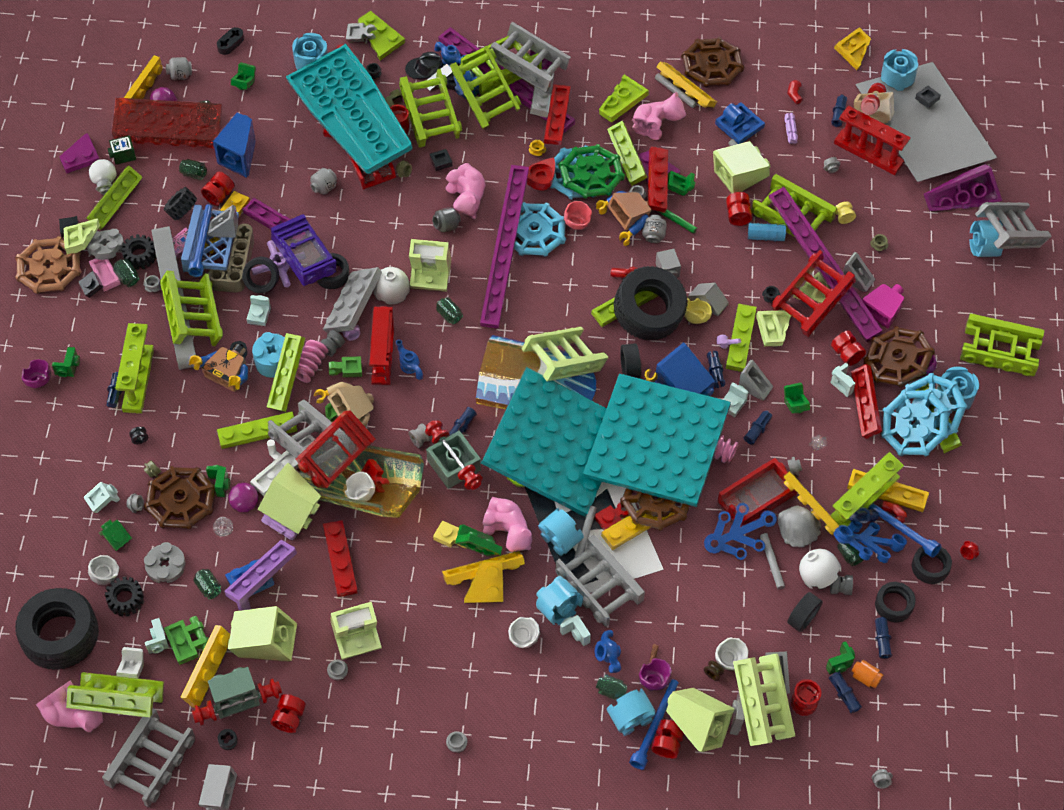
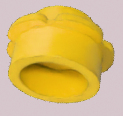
M534 140L529 145V153L534 156H541L542 153L546 152V147L541 140Z

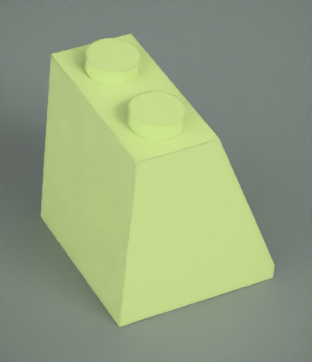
M750 141L713 151L714 172L731 194L742 192L770 176L769 168L771 166L769 161L761 156L758 147L753 146Z
M287 463L272 480L257 510L299 534L303 528L307 529L312 522L310 516L311 514L315 515L320 507L318 501L321 495L292 465Z
M277 606L234 611L230 639L228 640V649L240 658L292 661L297 623Z
M695 688L673 691L668 698L666 712L696 749L704 752L722 747L734 708Z

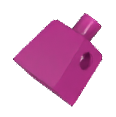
M882 284L865 296L862 301L874 319L889 329L902 308L904 297L901 294L904 290L898 284H895L892 288Z

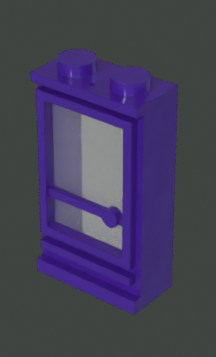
M304 214L271 228L272 241L303 286L313 284L317 280L331 276L336 272V260L328 252L306 220Z

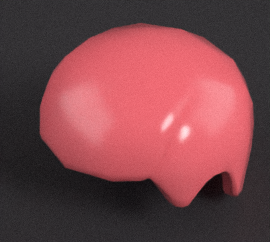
M573 201L568 204L564 212V221L568 227L574 230H582L590 223L592 210L582 201Z

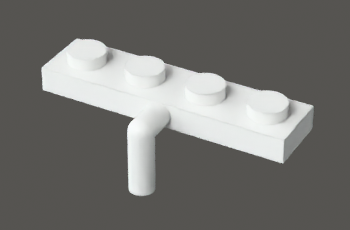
M308 435L298 441V443L305 447L313 442L315 438ZM268 440L267 446L269 455L275 461L250 481L251 485L263 496H265L272 480L287 463L292 465L295 470L299 468V463L295 460L296 458L287 450L282 455L276 451L274 440Z

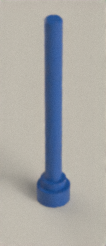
M210 204L205 206L195 258L188 268V273L193 277L202 276L204 270L201 261L213 208Z
M874 503L868 508L876 509L880 518L923 546L925 553L933 558L939 553L941 544L937 541L925 539Z
M675 679L670 681L639 751L633 753L629 763L634 768L644 770L648 762L646 754L654 739L659 722L663 719L667 710L668 698L678 686V681Z

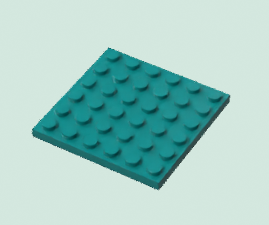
M526 367L481 464L586 517L602 482L586 478L583 473L607 408L553 380L546 381L543 375Z
M619 374L583 473L584 477L697 507L731 402Z

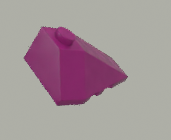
M986 164L969 170L923 194L929 211L956 208L966 209L980 207L986 202L996 203L1002 201L992 168Z

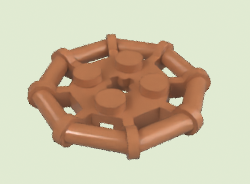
M59 236L54 239H34L32 244L15 257L17 261V275L15 278L18 282H22L32 289L36 294L47 291H63L82 272L80 269L81 251L64 255L60 250L61 247L65 249L64 240ZM54 246L53 249H41V247ZM72 260L73 267H68V261ZM24 264L29 265V271L24 272ZM47 264H53L50 266V268H46L45 266ZM30 278H36L38 279V282L35 283L32 280H30Z

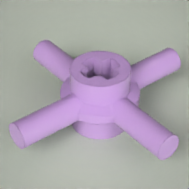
M272 240L268 241L267 246L271 253L269 259L273 260L277 265L283 286L289 287L291 283L286 273L289 269V264L281 252L277 251ZM304 252L295 255L298 261L306 259ZM261 265L251 270L253 275H257L270 269L265 265Z

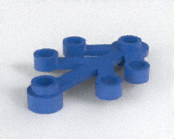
M739 503L736 507L737 513L730 531L722 535L725 523L730 521L731 516L727 511H721L718 515L719 520L714 533L709 534L704 540L706 550L710 553H718L722 550L735 555L739 560H743L747 556V551L744 548H735L726 544L730 540H735L753 547L758 552L765 549L764 541L744 536V534L762 526L771 527L775 525L777 517L774 512L764 511L759 519L740 527L744 515L749 512V507L745 503ZM741 505L746 507V511L743 513L739 511ZM724 513L728 515L726 521L721 520V515ZM768 515L772 516L770 523H767L765 520ZM712 540L718 541V545L716 547L711 546ZM757 542L762 543V547L760 549H756L755 544ZM739 550L744 551V555L742 557L737 556V552Z
M851 521L849 526L841 525L834 531L836 540L842 544H850L860 551L859 556L863 560H869L873 554L872 551L878 554L877 559L880 562L887 563L891 554L878 545L889 546L891 550L899 552L907 544L906 538L900 534H893L891 539L874 537L880 530V526L874 522H871L861 534H855L860 532L863 526L862 523Z

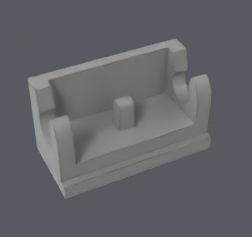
M208 765L199 801L200 807H204L206 810H229L237 773L231 766Z

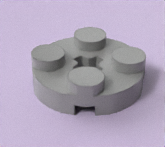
M117 229L96 231L87 246L88 253L100 260L113 258L116 256V252L119 250L122 252L121 248H123L124 240Z
M168 542L154 547L144 558L147 575L155 582L167 581V583H170L180 578L184 573L185 557L183 552ZM169 560V566L163 565L161 567L160 565L162 561Z

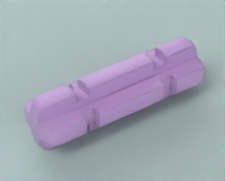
M786 113L785 123L789 144H796L798 135L795 116L793 113Z
M266 514L262 517L261 521L268 526L270 525L272 529L286 538L294 540L297 536L296 532Z

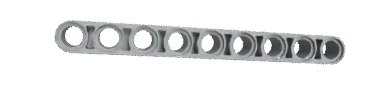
M170 226L152 229L161 279L165 272L169 270L174 271L177 281H181ZM178 288V293L184 296L183 289ZM181 304L182 310L187 312L186 304ZM184 319L185 325L190 328L189 320ZM187 335L181 344H174L179 370L194 367V364L189 365L190 357L196 355L193 338Z

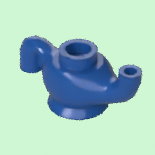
M436 42L434 50L436 52L441 51L444 65L448 64L450 67L455 62L457 65L461 64V58L465 55L461 57L459 50L454 45L445 46L441 42Z
M396 340L401 370L407 374L416 373V379L422 380L423 372L419 367L420 361L418 356L413 351L405 349L402 340Z
M607 630L603 632L601 641H598L595 645V657L598 661L611 664L609 666L610 673H617L621 670V664L617 659L621 654V649L619 645L609 638L613 636V631Z

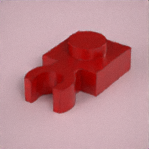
M368 459L361 472H366L372 478L376 492L384 493L382 484L389 485L390 482L387 478L382 477L384 471L374 459Z
M619 502L617 508L614 509L610 505L596 513L594 519L603 530H606L621 521V518L628 517L629 514L627 511L621 510L624 506Z

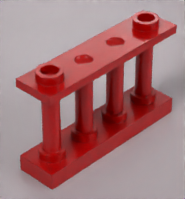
M848 105L839 117L840 120L846 122L845 129L843 128L834 139V144L896 175L904 164V160L898 156L899 150L902 151L911 137ZM855 127L861 130V136L852 133V128ZM868 134L877 138L876 145L867 140ZM884 142L893 147L892 152L882 148Z
M821 250L816 254H812L805 268L782 295H778L772 303L774 311H780L782 308L802 323V333L807 337L813 333L856 282L855 275L850 271L846 275H841L823 262L824 255ZM816 267H819L837 281L834 289H829L810 275ZM805 280L825 295V300L822 303H817L798 289ZM793 294L814 309V313L810 317H805L786 303Z

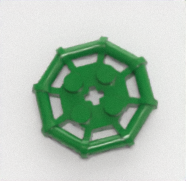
M600 144L580 148L574 147L558 166L561 170L563 186L582 195L584 199L600 195L609 196L616 186L625 179L620 163L621 157L604 149ZM594 153V155H592V156H585V157H583V156L581 155V154ZM576 157V164L569 165ZM614 165L615 173L610 172L609 167ZM589 170H593V171H594V174H591V173L588 172V171H589ZM569 172H573L574 178L571 179L569 177ZM612 179L609 185L605 184L607 180ZM577 184H583L584 188L578 186Z

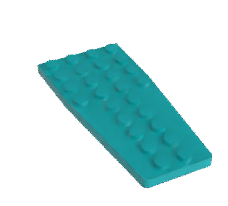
M346 44L286 76L288 83L310 113L366 174L372 173L413 149L411 141L370 74Z

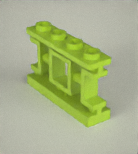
M970 313L966 323L965 334L974 335L973 344H963L960 360L981 364L986 367L1003 369L1007 372L1021 373L1025 376H1035L1039 366V359L1031 358L1030 353L1031 348L1040 349L1044 336L1043 329ZM979 333L990 335L989 339L980 338ZM994 340L1010 343V353L992 349ZM1017 341L1027 343L1026 348L1016 346ZM977 345L987 347V352L977 350ZM1015 353L1025 355L1024 360L1014 358Z

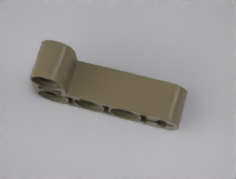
M249 224L238 226L227 271L209 270L208 274L213 290L240 292L245 288L242 273L245 265L251 260L254 245L253 230Z

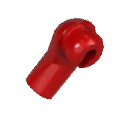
M793 80L789 84L787 94L798 105L803 101V98L798 94L799 87H802L800 81Z
M634 266L629 269L612 268L611 277L624 278L628 273L637 268Z
M883 501L881 509L894 513L896 515L895 518L904 523L907 513L898 504Z

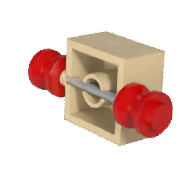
M874 83L869 88L867 94L857 95L854 100V108L884 124L888 123L895 113L893 92H887L884 84Z

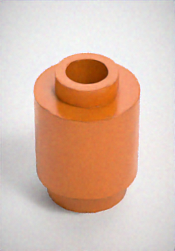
M862 660L861 663L857 661L851 670L854 673L853 678L869 688L873 687L876 689L884 676L878 668L865 660Z

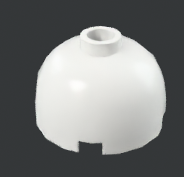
M396 267L382 269V274L374 288L375 297L389 305L404 301L406 295L410 292L409 279L405 272Z
M815 549L808 552L802 558L799 566L802 580L809 588L817 586L821 589L831 585L837 580L839 570L841 571L838 559L834 554L825 549Z

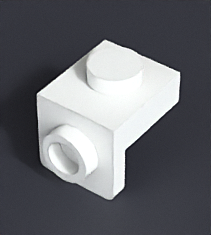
M123 647L122 661L116 672L117 676L138 679L144 666L143 650Z

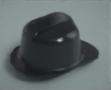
M425 52L420 57L410 60L406 64L405 71L409 77L414 79L430 78L437 72V69H441L445 65L441 60V56L435 52Z

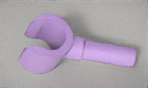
M726 335L717 336V344L721 345L723 349L728 348V345L741 343V339H728Z

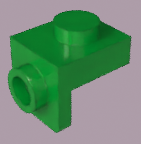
M240 62L238 64V73L231 79V86H235L240 90H247L255 82L256 67Z
M670 171L668 173V189L685 196L695 187V174L691 172L685 177Z
M67 347L64 363H52L55 375L74 377L76 366L80 365V356L77 355L75 347Z
M802 383L784 386V402L792 414L810 410V403L804 395Z
M220 465L207 466L208 478L216 479L215 491L217 497H225L226 490L230 488V478H228L226 467Z
M118 519L113 522L108 520L101 526L103 530L99 532L115 551L132 539Z
M846 641L841 644V655L828 659L826 669L829 674L839 671L843 673L847 668L852 667L855 652L852 647L848 646Z

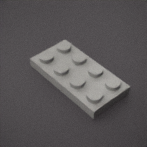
M378 267L352 271L345 287L341 290L337 302L334 304L330 316L326 320L323 330L327 334L331 330L336 332L354 330L382 274Z

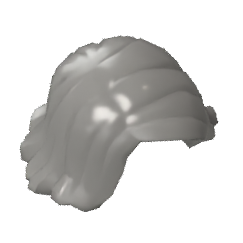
M794 506L779 513L777 518L781 536L786 544H790L792 547H805V545H809L818 539L817 536L821 533L819 530L821 523L807 508Z

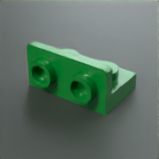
M464 524L459 526L456 544L485 556L501 555L502 547L495 544L496 541H494L492 536Z

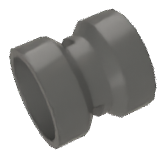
M331 330L327 334V338L322 339L320 343L328 348L326 355L332 357L337 352L336 349L341 348L345 343V340L338 332Z
M838 575L837 580L830 585V594H838L840 592L844 595H852L853 576L846 575L840 577Z

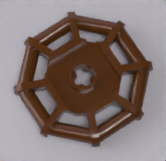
M719 36L712 39L697 38L681 54L685 67L684 74L702 83L704 87L722 84L728 86L740 72L744 71L745 66L742 64L740 55L741 49L729 44ZM731 56L734 57L735 62H734V61H731V59H730ZM690 59L695 60L696 64L691 66ZM732 68V72L728 75L727 70ZM710 76H721L722 78L710 79Z
M895 326L894 329L872 339L870 349L864 358V364L871 366L872 375L876 383L882 382L903 387L904 384L927 374L926 371L932 356L935 354V349L930 346L923 331ZM900 335H901V336H906V337H911V338H910V339H908V338H902V337H900ZM893 338V341L888 343L887 340ZM918 341L923 348L917 349L914 344ZM878 347H881L879 354L875 355ZM899 353H902V357H900V358H896V357H895V355H898ZM919 356H924L921 365H918L917 360ZM880 362L882 368L878 370L874 363ZM911 369L916 370V371H914V372H912V373H910V374H908V375L902 377V374H907V373H909V372L911 371ZM887 372L897 374V378L886 376L885 374Z
M170 466L167 471L153 481L150 480L147 484L149 487L144 510L148 511L159 523V527L163 529L165 527L187 528L189 530L208 514L211 515L213 513L215 484L210 482L199 467L179 468ZM176 475L189 476V478L180 479ZM170 477H172V479L169 480L167 483H165L164 485H161V484H162L163 482H165L167 479H169ZM195 479H198L203 484V486L198 487V485L194 482ZM157 490H159L161 492V495L159 496V499L154 500L155 493ZM207 493L205 504L201 503V494ZM177 494H180V495L185 494L184 498L181 499V500H177V496H176V495H177ZM162 506L166 511L164 516L160 514L156 507ZM197 508L201 509L190 519L188 518V514ZM175 516L180 518L184 516L185 520H173L170 519V517Z
M627 488L623 497L620 498V504L627 510L632 518V523L653 527L659 531H663V528L679 521H685L690 505L682 503L680 509L676 506V501L664 498L654 500L652 497L656 496L642 492L632 495L633 490ZM631 503H637L640 510L636 512ZM671 512L675 514L669 518L662 520V517L668 516ZM645 514L656 516L658 521L643 516Z

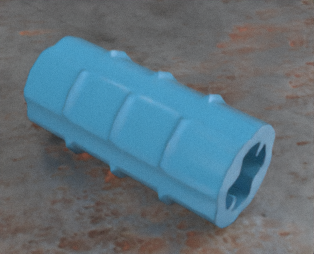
M749 223L748 239L785 241L786 225Z

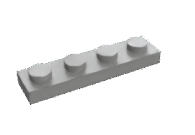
M553 80L550 89L546 93L534 86L530 114L548 117Z

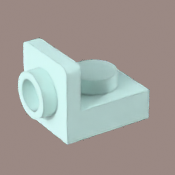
M251 295V306L246 319L247 324L266 326L271 309L270 300L262 295Z
M847 363L841 367L837 366L833 370L831 384L846 397L853 393L855 386L853 379L846 375L849 367Z
M732 383L729 392L723 398V400L731 402L728 414L733 417L738 414L747 402L749 392L741 385Z
M103 482L97 484L84 496V499L95 513H98L111 500L115 502L120 500L117 495V489L112 484L108 485Z
M578 615L563 620L560 625L562 635L571 631L574 639L580 641L583 646L590 643L591 634Z
M157 618L151 620L153 628L150 629L153 640L145 642L149 654L160 653L164 649L169 648L160 619Z

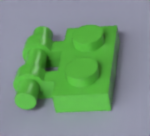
M197 616L189 619L191 624L185 626L184 621L181 620L164 627L179 665L198 658L196 650H204L209 640L205 636L204 626ZM194 633L198 640L192 642L190 634Z

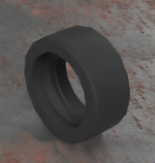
M330 253L333 259L336 260V265L342 268V273L336 277H323L317 280V283L326 289H337L347 283L349 265L343 256ZM320 256L315 263L322 261L323 258Z
M267 257L253 258L243 269V282L249 290L255 293L268 292L279 280L278 267L273 260ZM258 264L267 266L272 274L270 282L263 286L255 284L250 277L252 267Z
M637 344L621 345L620 359L623 375L640 379L641 359Z
M923 546L920 547L912 561V570L915 576L928 584H938L944 581L951 570V555L946 549L941 547L935 557L943 563V570L939 573H931L923 569L920 564L921 558L927 556Z
M896 581L886 583L880 588L876 596L875 607L881 617L886 618L887 621L894 623L903 622L909 618L915 607L916 599L914 592L904 583ZM888 593L900 594L907 601V607L903 611L889 609L883 602L885 595Z
M808 592L793 609L787 623L797 631L802 632L814 619L823 601L811 592Z

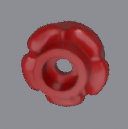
M970 541L963 543L964 545L960 548V553L965 559L971 560L979 556V548L976 543Z

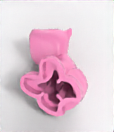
M673 93L670 98L662 102L640 105L634 113L632 129L640 135L659 140L662 136L660 127L663 118L677 121L686 116L683 102L678 97V93Z
M465 163L458 169L448 173L446 180L449 183L446 186V191L451 194L460 193L453 204L454 209L463 215L476 219V213L486 185L483 175L469 163Z
M492 497L484 515L483 533L492 535L495 531L508 532L506 548L510 552L530 550L532 533L527 528V523L521 509L511 500Z
M71 680L36 704L46 722L56 727L83 728L86 732H92L93 729H96L103 723L102 712L66 708L67 687L73 685Z

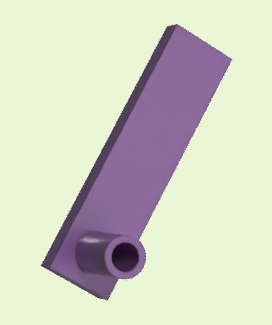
M280 540L225 590L226 596L237 603L239 611L251 609L248 598L297 554L296 548Z

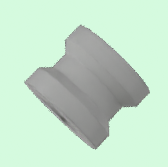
M420 424L417 429L408 432L411 441L417 448H420L425 441L429 442L432 440V436L426 435V426L424 424Z

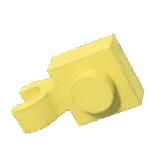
M442 521L433 535V539L451 548L456 542L459 528Z

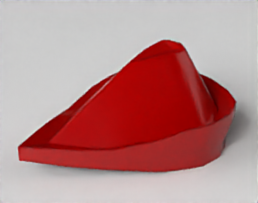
M554 157L539 161L529 167L527 185L541 191L551 187L555 175Z

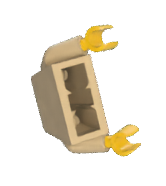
M339 382L328 387L325 391L318 389L314 393V396H322V398L317 399L316 403H323L325 397L328 396L327 398L338 416L344 411L351 410L365 427L367 426L370 419L369 412L373 410L372 403L374 398L370 393L366 394L361 386Z

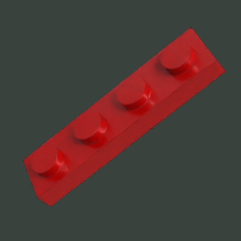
M553 84L544 136L545 144L562 145L571 86Z
M651 146L649 149L648 206L651 210L665 213L667 210L668 150Z
M865 364L851 371V375L855 382L854 392L862 437L868 439L882 432L871 366Z
M343 520L325 523L323 527L337 595L342 597L357 594L358 591Z

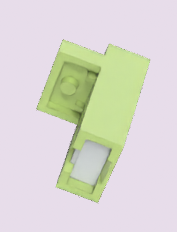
M411 239L409 252L412 267L410 288L447 292L451 267L449 243Z
M372 602L331 613V625L342 660L382 648L376 630L377 620Z

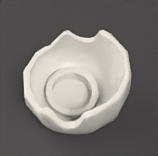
M105 159L95 161L89 169L90 179L95 184L104 179H108L112 183L117 176L115 166Z
M366 472L352 474L346 480L347 490L345 493L353 503L362 504L367 502L375 493V484Z
M108 555L95 557L88 566V574L91 580L98 585L110 584L111 581L117 578L119 573V565L115 559Z
M531 617L517 618L511 623L508 630L510 641L519 648L531 647L537 642L540 635L539 625Z
M730 637L718 645L715 659L725 670H735L733 661L748 659L749 650L742 640Z

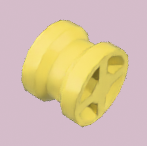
M842 202L836 205V215H838L839 223L847 224L856 218L850 202Z

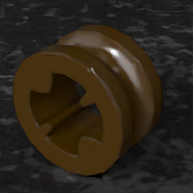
M712 660L703 669L705 674L714 681H718L720 679L719 675H723L725 672L722 666Z

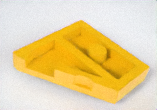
M859 27L838 42L834 49L858 70L871 38Z
M502 560L481 562L464 597V603L503 602Z

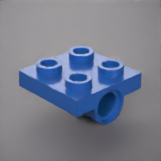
M742 102L737 105L729 104L723 111V115L715 120V124L731 139H734L737 144L743 143L765 127V122Z

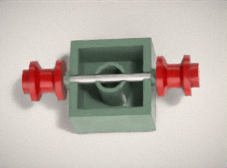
M433 420L429 422L425 433L427 436H433L432 443L434 445L426 449L427 461L448 489L463 480L466 481L464 485L466 489H477L483 479L480 474H475L481 471V458L460 430L450 435L448 430H442L443 424L441 421Z
M236 668L231 673L216 675L211 680H208L215 702L214 708L210 700L207 701V706L200 708L198 705H195L192 715L195 723L200 722L202 726L204 721L209 718L217 721L215 712L222 719L259 706L260 696L263 704L267 703V698L272 696L279 699V694L282 693L279 681L274 682L272 678L268 685L263 686L261 683H258V692V690L256 691L249 668Z

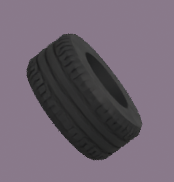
M654 266L640 267L628 273L616 292L613 304L616 319L621 327L627 330L626 332L630 333V335H634V337L639 339L642 338L643 340H659L673 333L682 321L688 305L687 293L683 284L680 283L681 281L666 269ZM643 291L657 294L666 305V313L661 315L646 314L637 306L634 298L635 294Z
M51 588L43 592L41 591L31 597L18 613L15 625L18 642L27 658L39 667L52 670L69 668L84 660L96 645L99 627L95 613L88 600L80 593H77V591L67 588ZM66 616L76 620L73 630L60 640L46 641L39 638L42 627L53 618Z

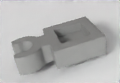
M364 23L348 24L346 40L348 42H364L365 37L375 39L376 36L370 32L377 30V28L372 24L367 26Z

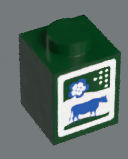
M130 135L109 140L111 148L107 149L110 159L114 158L115 165L136 160Z

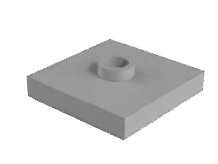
M739 692L737 699L733 700L732 704L734 714L730 734L733 735L739 734L745 719Z

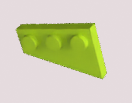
M372 11L358 19V23H364L366 26L372 24L377 28V30L370 32L376 36L375 39L368 38L380 61L405 43L403 36Z
M625 74L621 78L620 84L615 86L613 94L608 96L599 109V115L611 123L649 95L648 89Z

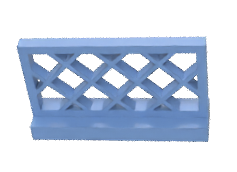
M194 205L181 257L183 272H188L189 264L195 258L204 215L202 205ZM212 210L211 217L215 218L223 211ZM207 235L206 243L209 246L204 248L203 257L206 259L202 262L204 269L227 271L234 238L218 237L220 240L212 244L209 240L213 237ZM224 243L227 248L219 251L216 247ZM214 250L216 254L209 258L206 253ZM220 257L224 260L223 264L213 262Z

